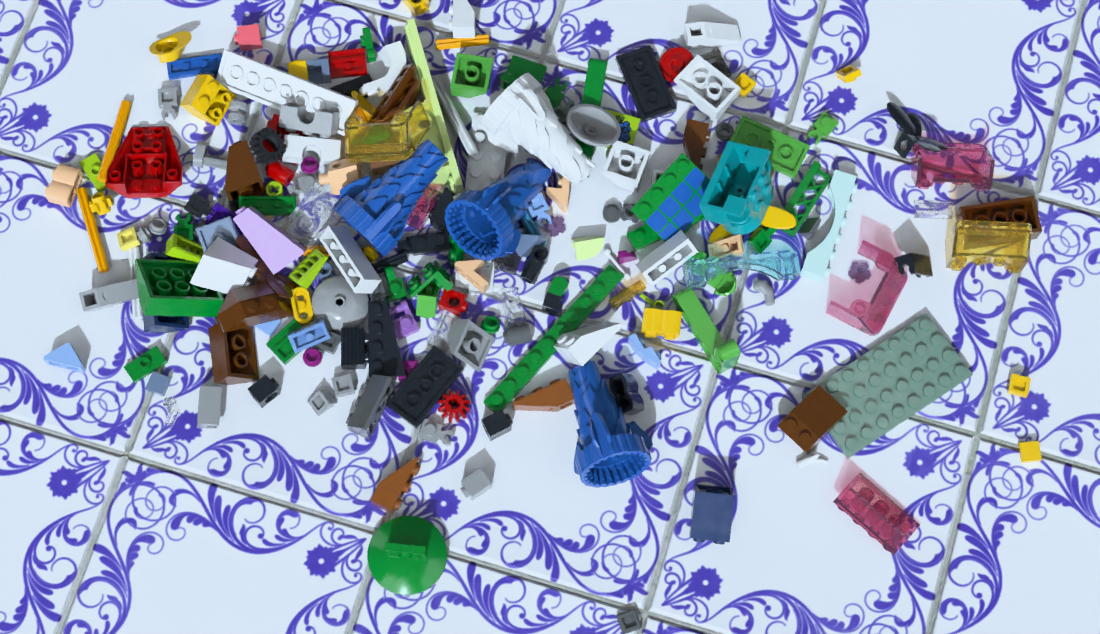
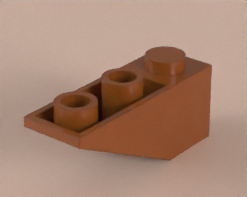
M564 378L550 382L549 386L545 388L538 387L528 396L521 395L514 400L515 402H512L513 410L558 412L575 404L573 393Z
M415 457L379 482L370 499L372 505L391 514L395 510L398 511L403 502L401 498L404 492L408 493L412 483L410 481L413 475L417 476L420 471L419 458Z

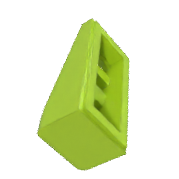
M173 233L166 242L165 254L200 263L204 251L202 245Z
M315 248L288 277L298 285L308 289L328 257Z

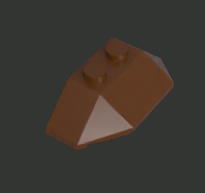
M413 63L403 66L366 123L368 126L398 122L403 112L415 104L417 101L416 96L420 92V80Z
M263 282L229 290L216 317L223 333L291 317L294 314L288 299L277 295L267 283Z

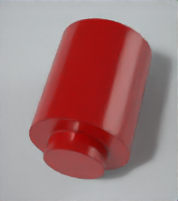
M278 160L265 167L266 175L284 186H288L295 176L294 169Z

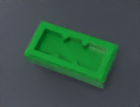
M155 346L125 365L124 368L133 382L137 383L168 362L158 347Z

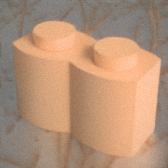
M59 164L52 172L53 180L50 185L46 186L45 195L49 202L70 208L76 196V189L81 185L83 173L81 169Z

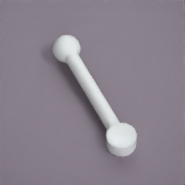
M604 249V255L611 259L624 276V279L626 281L629 280L630 276L611 255L610 249Z

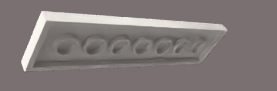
M228 49L223 52L216 78L229 91L280 110L281 104L285 103L304 105L305 116L311 122L314 120L316 110L339 111L338 134L343 136L349 135L359 101Z

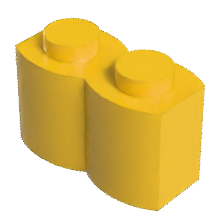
M644 308L641 334L645 335L646 338H656V336H662L666 340L679 338L682 312Z

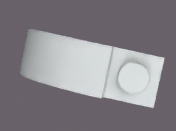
M401 41L386 45L379 51L385 67L384 76L364 84L359 89L361 97L367 94L371 97L379 93L380 98L385 96L403 66L406 65V54Z

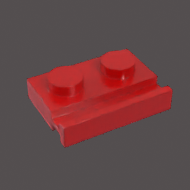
M364 48L328 52L331 79L367 74Z

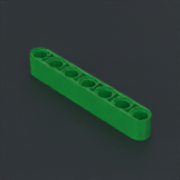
M589 58L582 104H592L601 107L608 60ZM576 138V142L582 148L583 153L592 161L594 146L585 144Z

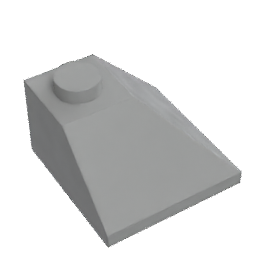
M454 319L447 334L451 354L477 372H480L495 338L468 319Z

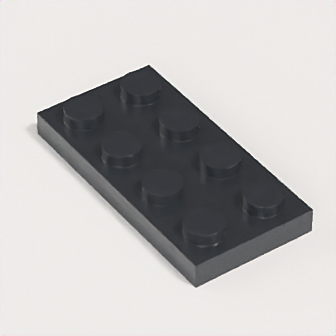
M650 45L616 56L615 60L642 123L676 112L677 107Z
M433 346L389 399L386 407L417 429L437 405L438 401L441 400L442 394H446L465 369L436 346Z

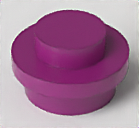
M306 157L301 162V170L304 173L313 174L319 170V163L314 157Z
M309 348L303 354V361L309 367H316L322 362V354L316 348Z

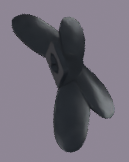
M887 103L888 112L904 130L894 146V150L902 158L907 157L914 144H918L920 147L932 152L948 149L945 144L921 136V122L916 114L908 113L906 115L895 103ZM907 140V148L905 151H902L901 143Z

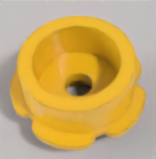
M372 246L362 247V252L368 261L373 263L378 258L377 250Z

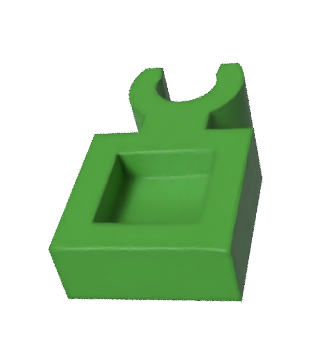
M824 111L813 124L812 128L815 130H811L808 133L807 139L809 140L811 136H816L815 145H818L821 142L822 135L827 138L838 126L839 122Z

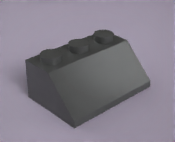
M372 374L371 378L366 380L363 386L364 392L362 396H358L354 405L356 408L353 414L350 413L346 420L348 431L370 440L386 408V403L395 390L393 379L388 376Z

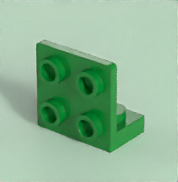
M513 55L506 73L502 72L500 77V88H508L525 73H530L541 84L547 66Z
M436 260L432 263H427L422 268L423 271L418 276L414 275L407 285L411 298L416 296L434 278V282L440 289L444 287L449 291L453 287L451 275Z

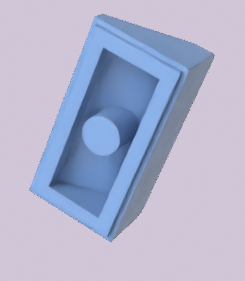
M322 318L287 333L295 353L331 338Z

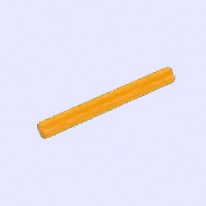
M128 100L121 101L97 176L99 182L106 183L107 169L117 153L132 106Z
M85 187L76 189V194L97 267L101 274L107 273L110 269L94 214L89 207L88 193Z

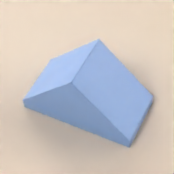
M69 342L48 353L43 359L50 366L81 373L86 371Z

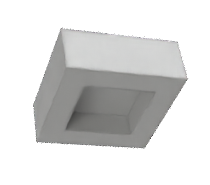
M350 373L331 378L336 398L355 394Z

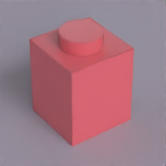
M259 24L237 27V34H234L235 44L240 46L241 51L263 48Z

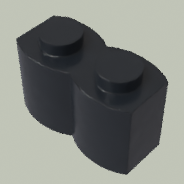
M619 373L609 378L610 389L615 395L617 407H621L623 415H635L644 411V402L638 393V383L632 374Z

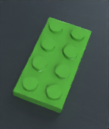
M743 115L730 139L731 142L770 150L771 154L768 159L772 165L771 169L792 179H795L810 148V145Z

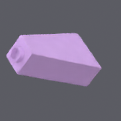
M243 206L235 212L237 216L233 220L273 275L307 251L303 245L254 207L250 206L246 209Z

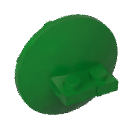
M416 516L396 517L381 525L372 536L367 551L368 566L377 583L387 591L407 596L419 594L431 588L442 576L447 563L446 543L440 531L429 521Z

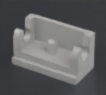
M200 386L197 428L216 429L219 426L222 387Z

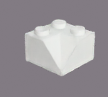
M617 140L612 145L602 174L617 186L637 193L649 161L650 151Z

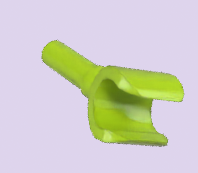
M643 293L639 296L649 303L652 308L657 309L655 307L656 304L662 308L665 306L661 300H651Z

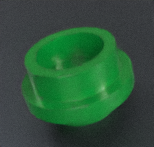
M487 316L482 320L481 328L490 334L497 333L500 329L499 320L494 316Z

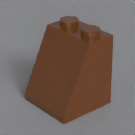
M247 140L237 141L228 148L225 192L229 201L236 200L239 196H261L266 194L262 178L249 150Z

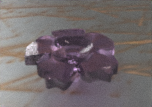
M550 215L552 224H549L548 220H546V224H543V229L547 233L550 232L552 237H556L559 235V232L564 233L566 230L562 216L554 218L553 215Z
M856 261L852 262L848 276L852 280L855 279V282L859 284L864 282L865 279L869 280L871 277L870 271L867 270L869 265L862 262L860 265Z

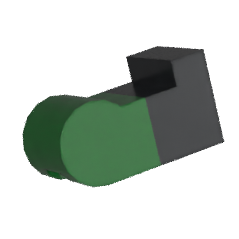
M559 276L552 280L542 304L543 311L560 317L563 310V305L560 304V301L568 290V282L565 278Z

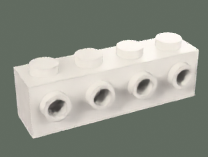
M328 225L320 237V241L355 293L372 294L381 282V278L346 226Z

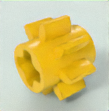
M99 192L91 196L92 201H89V207L92 213L97 211L98 215H104L111 211L113 200L110 194L105 196L104 192Z

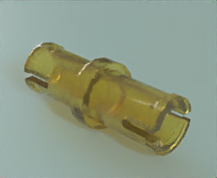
M639 279L628 288L624 287L619 294L608 300L610 306L616 310L627 301L631 302L633 297L646 290L645 284Z

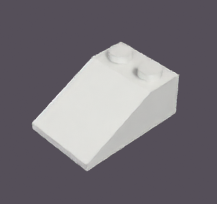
M699 55L674 79V82L697 108L714 122L735 102L740 93V87Z
M602 321L570 331L559 336L554 347L567 363L583 366L622 325L621 323Z

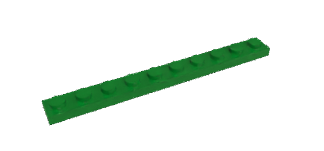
M609 264L484 400L483 404L494 413L501 409L504 410L557 352L554 345L557 343L558 337L564 333L577 330L624 279V276Z

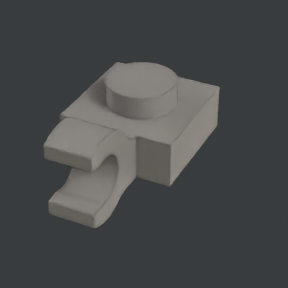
M315 173L297 178L298 184L287 186L290 196H297L303 193L307 197L322 190V186Z

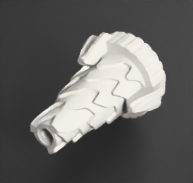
M525 73L506 88L483 115L481 124L488 132V141L507 152L513 153L515 156L520 152L519 145H521L531 155L537 156L550 169L554 168L567 180L579 185L596 165L583 153L580 145L569 135L571 132L558 121L559 117L554 113L548 96L542 90L543 86L530 73Z

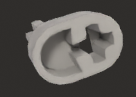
M197 142L193 166L203 168L205 165L224 170L227 169L226 158L207 155L208 143Z

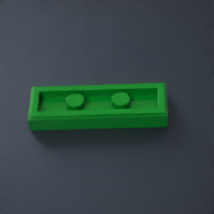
M239 196L238 198L239 209L243 206L246 209L252 206L264 216L297 214L296 196Z

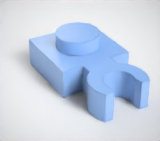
M539 193L532 200L533 204L528 208L532 219L538 217V226L543 228L541 223L543 219L548 220L549 224H552L550 215L546 214L549 211V207L542 193Z

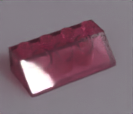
M861 473L833 501L841 511L852 518L854 523L865 529L870 537L876 539L886 551L891 552L893 555L920 526L919 523Z

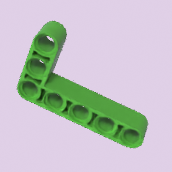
M687 287L672 295L676 307L682 312L684 320L717 373L721 374L736 366L741 354L734 339H730L727 342L723 340L692 288Z

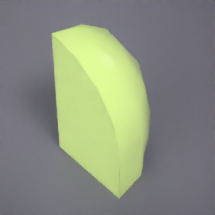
M583 236L571 238L572 248H575L576 260L579 261L596 256L604 245V237Z

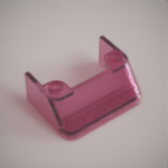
M863 240L857 254L875 262L876 267L884 271L885 274L870 303L858 299L853 301L848 309L831 300L826 314L870 336H876L885 325L908 280V275L906 271L905 275L900 274L898 264L891 253Z

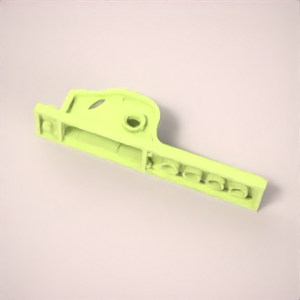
M414 18L407 20V25L404 26L406 40L413 64L419 76L424 102L406 109L400 116V135L397 136L401 154L405 153V156L408 158L422 142L427 139L431 141L449 160L436 172L438 176L429 186L436 188L449 184L451 194L462 193L463 183Z

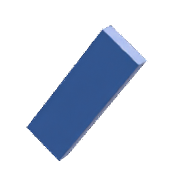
M222 53L167 62L169 80L195 77L201 74L218 73Z

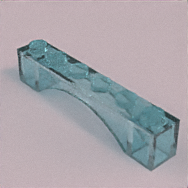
M783 250L773 254L772 252H763L761 255L747 253L737 257L735 255H727L724 258L711 256L702 260L691 258L682 267L686 289L703 288L719 275L735 270L761 272L777 281L794 280L801 273L797 251L790 252V250Z

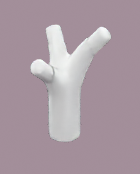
M814 448L809 456L797 461L796 464L800 469L812 463L827 464L828 460L818 458L820 454H816L818 449Z

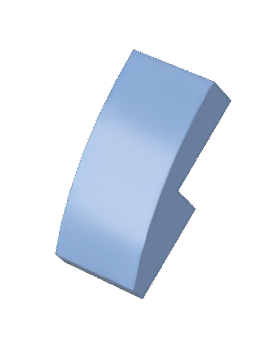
M635 333L628 336V344L632 350L655 369L660 368L662 358L657 350L654 351L652 346L644 349L646 347L641 337L638 338Z

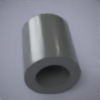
M528 323L505 328L506 332H503L505 344L509 343V346L532 342Z

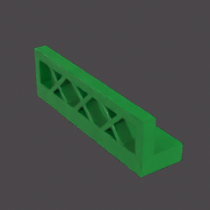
M814 161L783 209L791 214L793 212L797 224L793 231L791 229L780 230L793 238L832 179V176L820 170L821 164ZM819 175L826 181L824 184L816 186L814 182L815 176ZM814 190L815 198L806 200L805 192ZM804 205L806 212L796 215L795 207Z

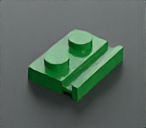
M296 319L292 320L266 343V346L284 365L300 353L294 352L287 333L302 327Z

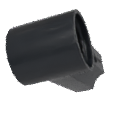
M537 245L532 249L531 256L520 275V278L525 282L535 285L544 265L548 262V250L546 247ZM543 253L545 257L537 259L535 254Z

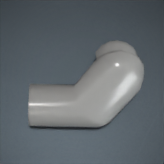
M764 280L755 282L753 289L764 294L765 305H774L772 287Z

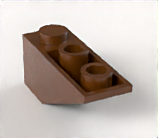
M687 119L682 141L686 157L702 171L703 164H700L701 158L705 159L707 147H704L705 141L709 142L711 131L708 130L709 123Z

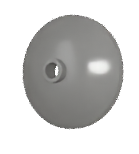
M578 104L573 106L567 114L566 122L570 131L585 144L595 147H606L614 144L620 136L621 128L616 118L599 106Z
M333 276L320 283L314 291L311 302L313 315L316 320L323 319L327 330L341 333V328H357L363 323L368 314L369 298L367 293H355L344 276ZM338 299L343 300L341 306L336 305Z

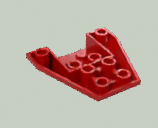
M169 126L131 127L107 169L106 187L127 198L167 197L180 187L183 180V167Z

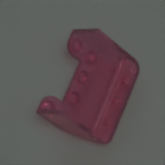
M941 142L948 149L940 150V152L926 150L918 144L913 145L911 149V178L919 189H929V187L933 186V183L945 184V182H952L955 185L969 183L975 191L980 192L992 189L995 160L985 145Z

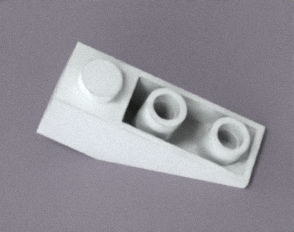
M450 0L453 1V5H450L449 12L453 18L449 20V31H453V38H475V12L468 0Z
M705 21L685 24L684 39L686 49L688 50L741 43L738 25Z

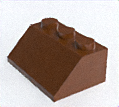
M219 323L208 328L214 383L234 385L258 381L259 372L253 326L223 333Z

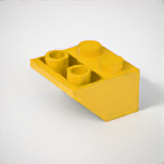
M201 74L196 76L180 106L191 115L214 126H218L227 112L230 102L234 100L235 95L209 74Z

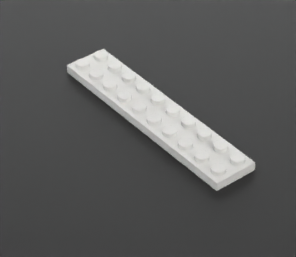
M473 112L470 137L479 154L474 158L468 155L465 191H481L491 183L496 182L500 177L504 178L507 151L488 141V132L481 124V119L485 113ZM465 252L463 254V261L479 260ZM496 258L490 261L484 260V267L478 272V274L482 273L488 279L489 289L486 292H493ZM456 272L455 289L479 291Z

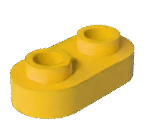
M297 287L292 291L293 297L290 298L294 318L300 325H307L314 318L310 295L307 289ZM303 296L304 299L302 301H298V297ZM303 314L308 315L305 319H302L301 316Z

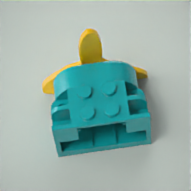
M731 141L727 142L699 203L705 219L720 224L710 235V244L729 238L733 234H748L760 225L774 229H790L796 226V219L791 213L770 206L773 198L772 181L769 176L772 167L768 159L771 154L770 150Z

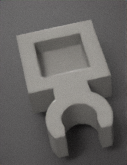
M176 87L158 89V106L160 109H163L161 111L163 120H166L168 113L172 114L173 120L176 119V113L173 109L178 107V91Z
M424 419L418 438L435 445L438 440H441L445 446H450L451 442L446 441L445 437L448 435L454 437L455 434L451 430L442 431L443 425Z

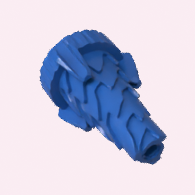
M427 139L406 160L402 158L396 166L387 170L372 183L371 178L366 175L343 187L340 190V199L334 204L333 209L378 252L386 257L402 237L409 214L416 207V202L423 195L426 187L438 176L436 172L449 159Z
M530 159L523 166L514 169L505 178L502 179L500 177L496 182L491 183L481 191L468 190L462 192L445 210L447 230L454 242L465 253L479 260L490 261L497 257H506L507 254H512L516 250L522 234V229L515 227L519 225L518 221L527 213L525 210L533 204L532 200L543 189L545 182L551 176L550 168H545L541 163Z
M589 360L583 366L578 365L570 369L568 375L573 387L576 407L574 414L579 429L576 430L580 440L576 444L574 472L580 476V480L584 485L595 488L618 485L640 475L651 463L652 458L649 451L653 446L652 440L635 421L626 423L622 409L617 407L614 395L610 394L605 378H601L595 361Z

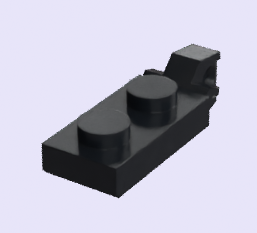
M448 231L406 237V240L398 241V253L404 251L408 252V254H413V256L447 252L450 250Z

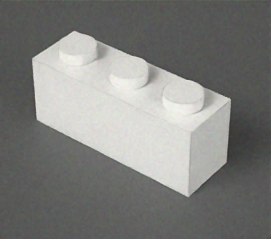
M680 230L635 265L651 286H654L698 251L682 230Z

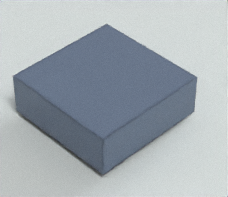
M153 371L145 389L164 397L172 379Z

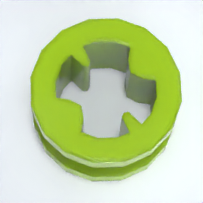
M272 181L266 186L268 196H283V187L279 182ZM271 189H277L278 193L272 192Z

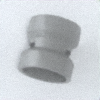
M231 101L227 121L234 125H244L248 105L241 101Z

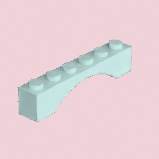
M835 169L827 191L833 210L831 230L822 243L807 253L800 276L820 283L824 277H828L831 269L828 263L829 260L833 261L836 250L833 247L834 244H839L842 234L838 232L840 227L844 228L847 217L844 214L846 210H850L853 201L850 200V196L855 194L858 186L855 183L857 176Z

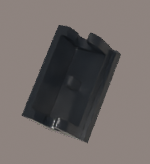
M908 253L895 257L901 275H905L904 266H908L910 274H915L918 278H921V275L926 277L933 276L929 256Z

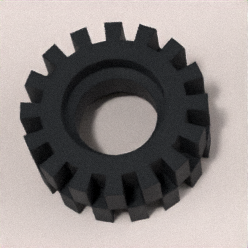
M270 127L267 129L263 128L251 137L249 145L252 146L249 150L253 151L251 154L253 157L257 156L256 161L261 160V164H273L286 152L285 148L287 146L283 144L285 138L281 139L282 134H276L278 131L276 129L272 131ZM263 140L268 141L272 145L273 152H269L264 148Z

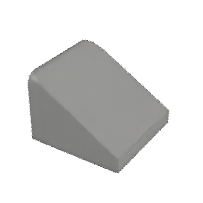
M327 388L319 389L307 401L318 416L337 403Z

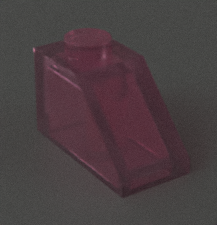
M429 186L426 187L423 195L416 202V207L409 214L407 225L419 231L422 230L428 220L431 209L435 208L439 191Z

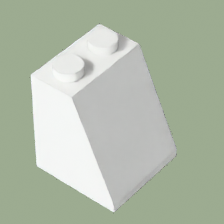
M218 237L203 254L190 283L228 294L229 290L250 285L251 282L248 280L255 275L258 269L255 267L258 260Z

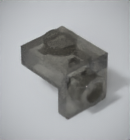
M512 253L507 254L506 257H497L492 262H494L496 270L516 275L522 257Z

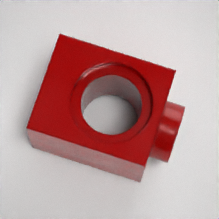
M445 288L438 304L439 311L460 318L463 312L466 313L469 306L466 294L451 289L447 291ZM453 300H457L459 304L457 306H451L450 302Z

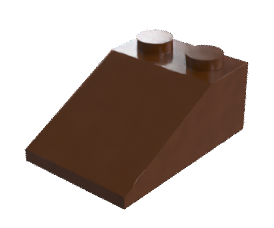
M819 385L790 411L777 426L801 449L809 454L848 411Z

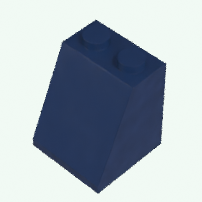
M694 484L689 536L693 538V541L705 542V540H712L713 543L720 545L730 542L735 501L733 488Z

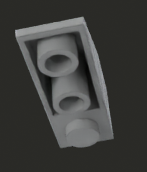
M137 279L80 292L79 296L83 312L97 311L139 299Z

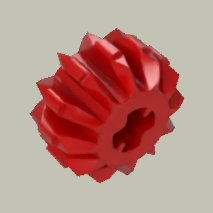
M449 390V396L443 393L442 397L444 400L438 401L440 405L438 411L443 413V419L448 417V422L450 423L453 421V418H456V422L459 423V417L461 416L463 419H466L465 413H470L471 411L467 407L471 405L470 400H466V394L460 396V390H457L456 394ZM454 403L458 405V408L451 409V405L453 406Z

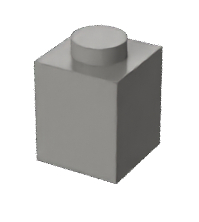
M479 468L461 480L462 487L460 490L466 498L470 497L473 501L491 489L492 483L482 469Z

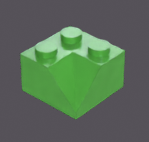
M457 53L450 85L451 96L472 98L486 94L492 80L493 58Z

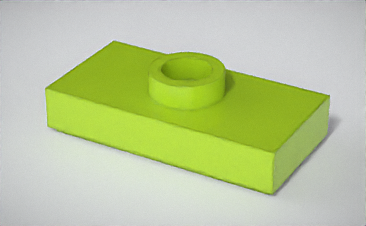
M96 153L80 161L79 164L98 193L106 190L105 183L99 182L97 179L101 161Z

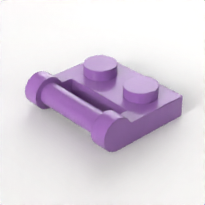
M406 300L400 301V304L391 308L392 315L401 311L405 313L404 316L394 320V327L399 340L419 332V327Z

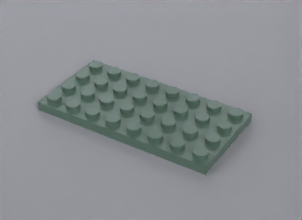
M926 313L803 394L802 398L805 399L820 385L848 411L829 432V435L845 457L849 459L972 377L973 374Z

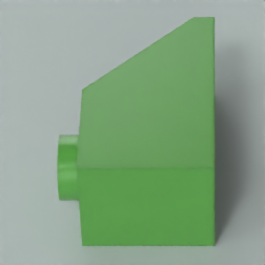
M434 280L417 294L416 316L435 318L440 288Z

